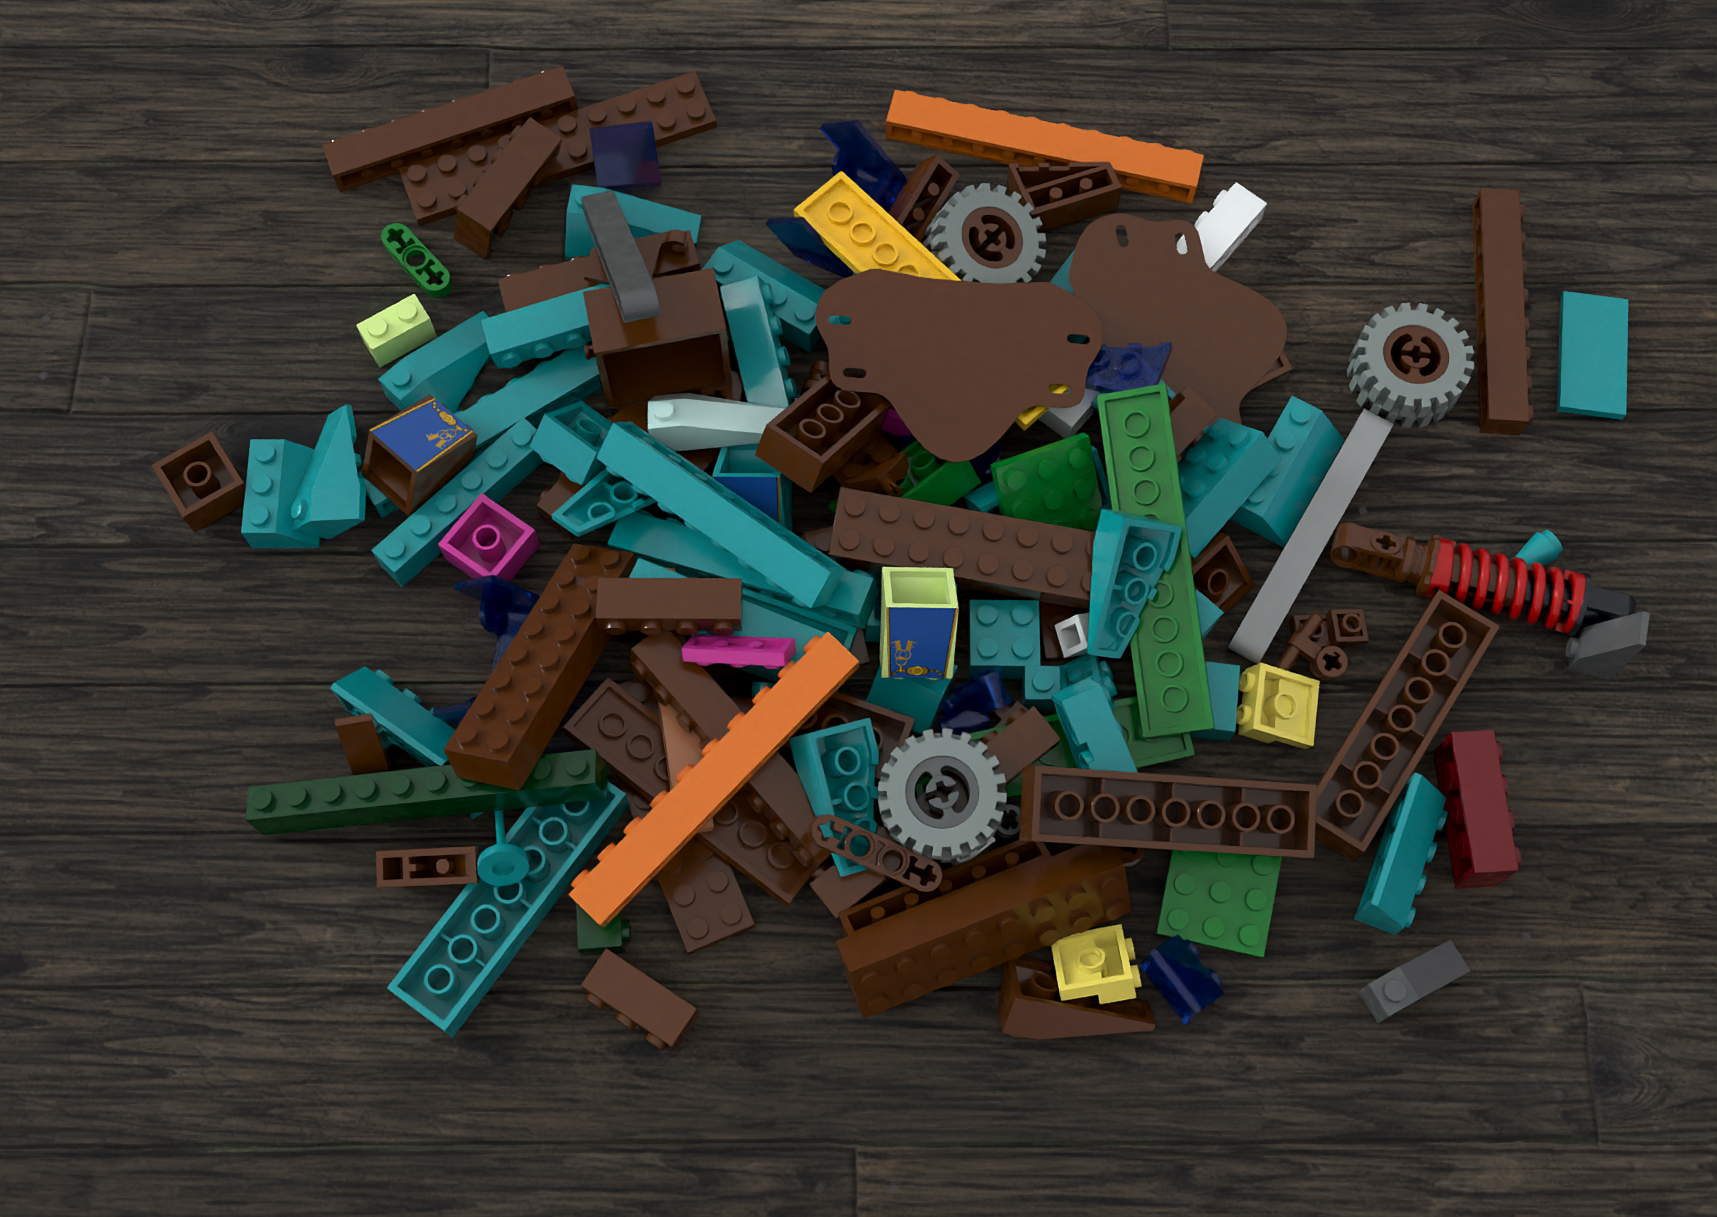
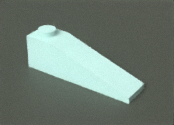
M692 393L654 396L648 401V432L675 452L757 444L760 442L766 424L785 409Z

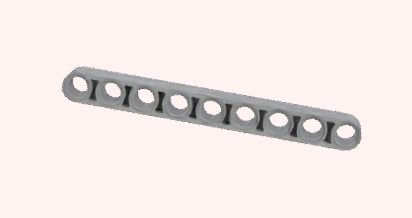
M1365 408L1363 409L1234 635L1228 649L1255 664L1260 663L1394 423Z

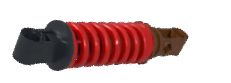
M1350 522L1339 524L1334 530L1330 558L1335 565L1366 572L1373 576L1393 579L1394 582L1403 584L1405 581L1415 585L1416 597L1433 598L1435 589H1437L1436 593L1440 590L1445 594H1454V599L1464 604L1466 597L1472 598L1471 606L1474 610H1481L1484 602L1490 603V613L1498 615L1502 608L1506 607L1508 608L1507 615L1509 619L1513 620L1519 617L1522 607H1527L1526 622L1528 624H1535L1539 619L1541 611L1546 612L1544 617L1545 628L1553 629L1556 626L1555 631L1563 632L1566 636L1570 637L1574 636L1579 628L1636 613L1634 597L1627 593L1592 586L1589 573L1564 570L1563 574L1561 569L1557 567H1550L1545 571L1541 563L1533 562L1527 566L1524 559L1516 557L1508 561L1507 556L1503 553H1496L1490 557L1488 550L1478 548L1472 553V549L1468 544L1462 543L1455 547L1456 541L1440 538L1437 534H1433L1426 544L1419 541L1416 542L1414 537L1407 536L1405 538L1390 532L1378 531ZM1383 541L1386 542L1385 545H1384V548H1382V542H1383ZM1380 559L1381 565L1378 567L1377 564Z

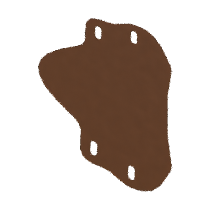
M1125 213L1109 214L1090 223L1077 241L1069 269V282L1074 295L1088 304L1096 312L1101 322L1103 331L1102 346L1094 359L1100 392L1134 358L1139 356L1175 394L1189 385L1218 412L1207 425L1208 427L1219 418L1242 425L1239 413L1241 400L1271 369L1283 351L1287 339V324L1281 311L1269 299L1258 292L1212 271L1205 262L1199 232L1188 221H1149ZM1119 225L1124 226L1128 237V245L1126 247H1121L1118 242L1116 228ZM1177 233H1182L1185 236L1186 254H1180L1177 250L1175 241Z
M869 269L839 280L826 289L819 299L816 309V325L828 348L829 374L832 383L844 391L877 393L886 397L919 443L938 458L950 462L969 461L985 453L1004 435L1018 416L1027 408L1033 406L1070 408L1079 404L1085 393L1088 368L1100 351L1103 340L1102 326L1096 312L1082 299L1047 282L980 283L923 278L883 269ZM830 316H847L851 319V324H831L828 319ZM1071 334L1086 335L1090 338V342L1088 344L1070 343L1067 337ZM846 368L863 369L866 371V376L864 378L846 377L843 375V370ZM1051 384L1068 385L1071 387V392L1069 394L1051 393L1048 387Z

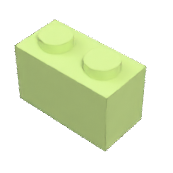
M415 294L356 325L365 345L379 367L392 362L437 337L430 317Z

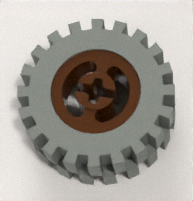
M981 183L976 190L974 185L965 187L961 193L958 191L932 219L925 232V235L928 237L923 242V246L961 281L996 284L1029 283L1040 270L1042 265L1039 263L1045 258L1046 250L1040 249V247L1046 242L1045 233H1037V230L1043 225L1040 217L1031 218L1029 214L1034 208L1029 202L1024 207L1018 203L1022 196L1014 191L1009 197L1005 195L1007 187L1001 185L990 191V183ZM994 231L997 232L999 236L978 255L975 250Z
M1401 303L1397 312L1392 305L1385 308L1381 316L1378 313L1370 319L1368 325H1365L1348 361L1350 364L1347 368V377H1353L1349 384L1351 393L1360 391L1356 400L1361 407L1368 403L1371 406L1370 411L1376 415L1381 413L1386 416V420L1392 423L1396 419L1401 420V428H1411L1415 420H1417L1419 427L1428 426L1432 418L1435 422L1442 419L1446 411L1449 412L1457 402L1471 378L1469 376L1474 370L1475 362L1470 361L1474 355L1473 345L1464 347L1469 336L1465 330L1460 333L1456 332L1459 322L1453 317L1446 322L1442 319L1444 311L1436 308L1434 314L1426 312L1428 305L1421 303L1418 304L1416 310H1411L1410 303ZM1402 348L1395 363H1393L1391 351ZM1431 361L1433 366V373L1427 376H1422L1427 365Z

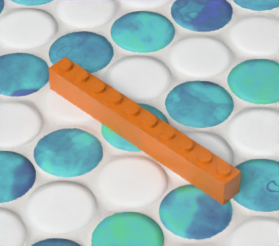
M894 91L886 119V139L1008 165L1009 163H1019V167H1039V163H1049V166H1069V162H1110L1122 189L1191 204L1196 192L1204 156L1187 149L1179 150L1164 147L1159 143L1136 141L1126 136L1117 137L1103 134L1097 130L1071 127L1064 123L1046 122L1036 117L1013 115L1003 110L994 111L980 108L974 104L956 103L941 97L933 98L919 95L913 91Z
M828 631L822 638L816 635L803 648L806 654L797 663L791 660L782 668L778 674L780 680L771 689L765 686L754 697L752 702L755 705L746 715L740 712L729 722L727 728L730 731L720 741L714 738L705 746L701 752L704 757L695 766L688 764L677 775L675 780L679 783L669 793L663 790L652 800L649 805L652 810L643 819L637 816L627 825L623 831L626 836L617 845L613 842L609 844L598 855L597 859L600 863L591 872L585 869L573 880L571 886L574 889L568 895L601 927H605L859 668V660Z

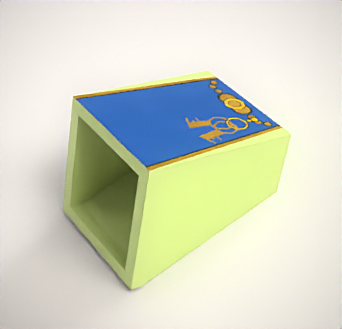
M882 567L881 678H927L937 680L953 677L959 610L953 568Z

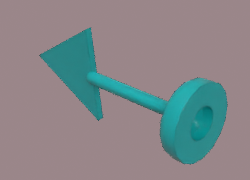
M503 810L494 811L497 844L488 847L480 854L477 860V870L479 877L484 882L490 885L506 886L519 882L527 875L529 862L528 856L522 848L506 843ZM484 812L471 813L470 818L474 819Z

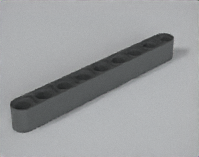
M614 191L582 196L581 201L586 223L624 323L660 316L659 302L654 284Z

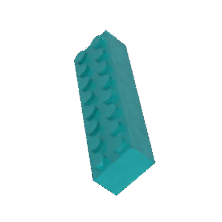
M607 781V799L527 807L505 835L506 843L522 848L527 854L529 862L527 875L519 882L506 886L490 885L481 878L480 883L467 884L387 989L453 1038L627 810L629 801L626 793Z

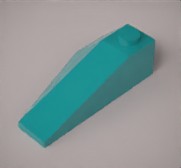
M572 184L566 213V260H571L577 256H590L591 249L595 248L586 223L581 197L611 191L610 189ZM614 191L634 239L670 230H690L695 247L697 246L702 220L701 215Z
M482 311L401 359L378 379L386 397L402 411L431 394L437 401L444 404L451 413L458 412L460 409L459 405L464 396L475 385L474 380L480 370L491 359L481 320L489 318V316Z
M345 404L327 417L292 504L293 531L331 539L365 520L366 485L365 479L359 478L357 467L362 462L360 454L354 453L353 448L357 433L351 405Z
M604 469L552 514V519L579 537L657 501L651 496L636 492L631 487L632 483L624 477L614 476Z
M1101 509L1093 542L1087 654L1121 658L1140 623L1139 615L1148 599L1153 600L1158 591L1155 589L1159 578L1164 570L1169 571L1174 562L1182 526L1133 513Z
M870 718L789 738L797 773L815 816L824 814L835 815L876 834L877 823L873 819L874 799L878 797V787L875 786V766L879 765V751ZM829 821L826 825H819L824 838L834 837L840 840V843L836 846L840 849L842 838L848 832V829L844 828V834H838L830 829L831 823ZM856 835L851 839L849 846L852 854L859 857L866 853L868 842L863 836ZM831 853L841 877L867 870L865 867Z

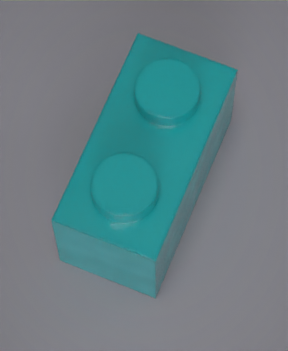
M1206 661L1215 729L1190 732V737L1230 742L1236 729L1240 666Z

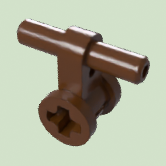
M1311 613L1300 631L1294 632L1288 640V648L1275 667L1289 671L1300 655L1308 661V670L1315 679L1327 681L1345 672L1348 659L1342 649L1336 646L1321 648L1310 640L1323 622L1322 616L1317 613ZM1327 657L1331 659L1329 662L1331 669L1329 670L1324 668L1326 665L1324 658Z

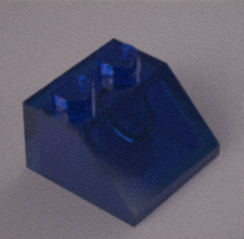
M1178 934L1149 952L1140 967L1186 1025L1219 1000L1225 993L1221 989L1223 983L1219 976L1211 968L1206 970L1199 961L1200 953L1195 945L1188 939L1183 940Z

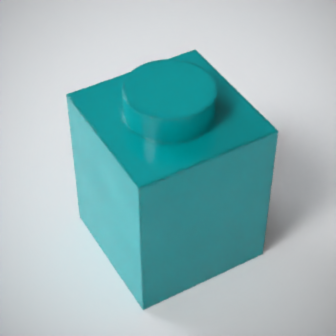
M1025 666L1022 675V705L1028 710L1034 706L1038 712H1056L1050 694L1060 690V666Z

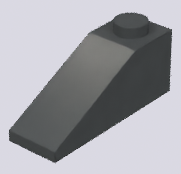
M1642 611L1583 627L1575 637H1570L1565 651V656L1570 658L1568 670L1609 680L1646 646L1650 613Z
M1450 939L1372 981L1358 992L1377 1023H1380L1469 973L1470 969Z

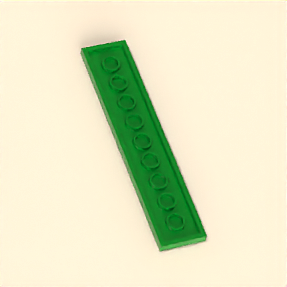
M1164 383L1097 395L1112 510L1133 513L1182 526L1174 562L1169 571L1164 570L1155 586V589L1158 591L1153 600H1147L1139 615L1140 623L1130 640L1143 738L1215 729L1167 385Z

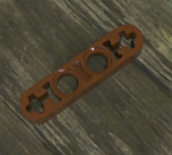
M818 815L809 824L808 836L816 846L916 891L929 892L936 889L941 883L942 870L934 860L914 853L908 848L835 815ZM829 821L831 823L830 829L838 834H844V828L848 829V832L842 838L840 849L836 847L840 840L834 837H826L824 841L821 840L822 833L817 830L819 825H826ZM856 835L863 836L868 842L866 853L859 857L852 854L849 846L851 839ZM888 850H895L900 856L901 862L895 871H888L883 865L882 859ZM909 866L916 869H925L928 866L927 873L932 876L931 881H924L921 885V877L912 872H906ZM905 872H906V879L902 877V875H903Z

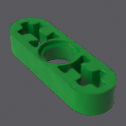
M393 223L383 229L381 240L385 250L428 296L443 298L451 292L453 283L448 270L405 225ZM395 236L399 239L402 238L406 248L403 250L397 241H392L391 239ZM414 255H423L426 258L425 262L420 266L413 267L408 264L409 259ZM430 271L437 280H442L443 283L438 286L436 283H431L428 275Z

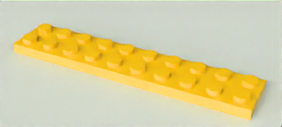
M842 171L794 209V217L856 274L869 269H883L923 278L961 281ZM1051 384L1048 390L1051 393L1067 394L1071 387L1068 385ZM1033 406L1027 408L1018 416L1015 422L1025 431L1051 407Z

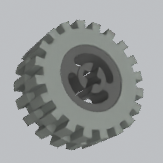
M943 728L942 733L933 734V729L923 731V736L915 739L914 735L905 739V745L900 749L896 747L890 754L891 758L888 763L885 762L881 771V779L878 783V803L884 827H887L890 832V837L895 843L899 842L903 847L912 850V852L930 859H939L941 863L951 862V859L958 857L962 860L969 857L973 851H979L983 848L990 837H993L997 831L1007 800V793H1005L1006 780L1004 773L1001 774L999 770L1000 763L996 756L991 757L987 752L988 747L981 741L978 744L971 740L972 735L962 732L961 736L952 734L953 729ZM949 771L955 773L967 786L969 792L967 806L960 813L953 811L959 796V791L948 795L947 802L942 803L940 798L928 800L929 808L943 815L941 819L929 817L919 808L916 802L915 789L917 784L923 777H929L931 780L927 784L925 797H932L936 795L937 787H942L945 792L956 788V782L948 776H943L941 772Z

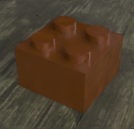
M212 431L151 465L181 516L194 533L244 505L246 484Z

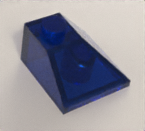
M652 121L589 128L598 187L618 191L661 185Z

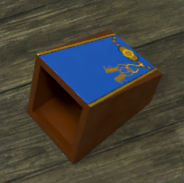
M429 394L369 430L362 476L405 514L411 516L473 458L478 435L470 426L464 424L451 413L444 404H441Z

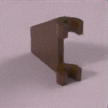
M670 230L634 239L651 279L666 277L664 275L654 277L662 248L677 255H685L688 241H685L687 232ZM596 247L592 248L584 273V280L610 285Z

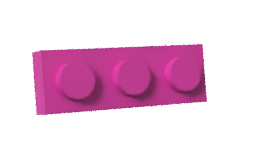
M694 634L681 649L683 661L696 662L701 666L726 663L732 667L763 665L767 669H778L786 666L795 654L796 644L795 638Z

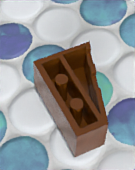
M1069 162V166H1049V163H1039V167H1019V163H1009L1006 186L1010 195L1015 191L1022 196L1018 203L1023 207L1028 202L1034 208L1029 214L1032 219L1040 217L1043 225L1037 230V233L1118 209L1122 186L1110 162Z
M1189 385L1169 399L1178 462L1183 458L1180 453L1188 445L1192 447L1205 433L1203 429L1218 414Z

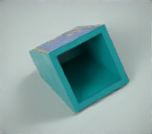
M759 443L721 447L712 477L792 532L791 479L755 456Z

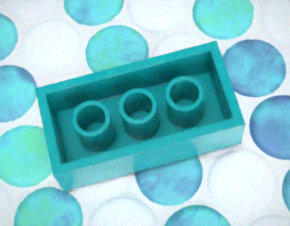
M1219 418L1178 464L1191 558H1196L1282 460L1262 431Z

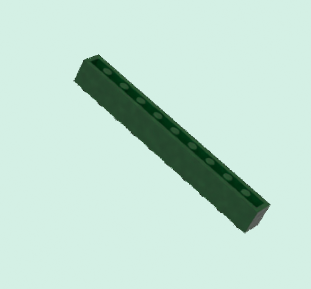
M596 749L544 754L540 756L521 790L457 778L451 765L251 786L248 789L246 821L262 835L603 800L607 799L608 765Z

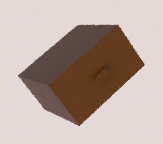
M713 268L652 279L659 302L660 316L624 323L611 287L583 292L593 343L592 346L584 345L587 360L593 357L596 358L607 407L651 400L654 396L688 393L732 384L726 326Z

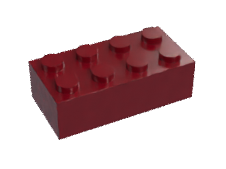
M1494 730L1451 732L1432 753L1438 789L1446 797L1443 810L1448 811L1444 825L1455 889L1496 887L1516 873L1521 864L1520 849L1517 845H1514L1512 835L1515 827L1514 815L1511 810H1508L1506 801L1509 790L1506 776L1502 775L1500 767L1502 747L1500 742L1495 739Z

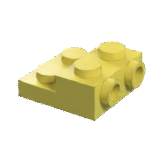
M1258 663L1247 668L1239 677L1238 689L1243 692L1242 704L1237 707L1236 724H1239L1238 735L1265 743L1279 741L1302 749L1313 747L1320 681L1264 663Z
M1121 924L1087 930L1083 933H1075L1051 945L1061 1001L1098 995L1100 1004L1136 998L1135 988L1142 987L1138 965L1130 966L1129 960L1136 959L1132 938L1124 939Z

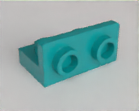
M1085 654L1060 666L1061 689L1090 678L1106 687L1112 701L1109 706L1111 710L1115 709L1113 696L1118 693L1112 681L1114 679L1113 673L1106 660L1100 662L1098 656Z

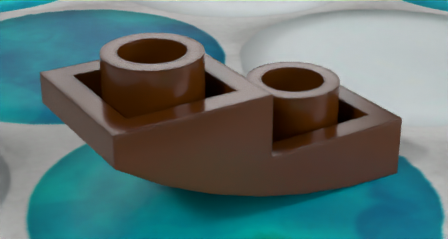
M1331 609L1327 614H1319L1322 616L1323 622L1310 639L1321 648L1328 646L1342 648L1367 643L1369 638L1363 609ZM1293 615L1289 619L1291 635L1294 632L1300 631L1310 615Z

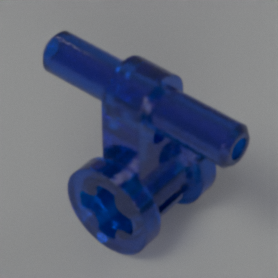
M991 667L974 674L970 681L957 685L952 689L950 696L941 703L942 710L945 713H951L958 707L981 704L983 711H993L1010 704L1013 700L1011 694L1006 692L1001 679L1003 676L1001 667Z

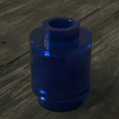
M976 703L946 709L942 711L943 717L937 719L940 733H942L943 728L953 729L952 734L959 736L962 735V732L970 734L991 729L985 704L977 706Z

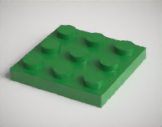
M1084 432L990 464L1001 516L1091 532L1097 530L1103 507L1090 438Z
M1171 850L1155 934L1263 958L1282 856Z

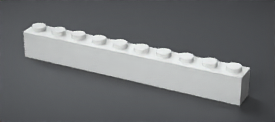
M1237 182L1228 192L1222 190L1213 203L1214 208L1209 213L1204 211L1194 225L1199 232L1205 262L1215 273L1261 221L1267 205L1265 201ZM1184 235L1176 244L1180 254H1186L1187 252ZM1094 361L1088 368L1085 393L1082 401L1070 408L1051 407L1039 418L1041 422L1065 439L1074 436L1096 411L1090 404L1100 393Z

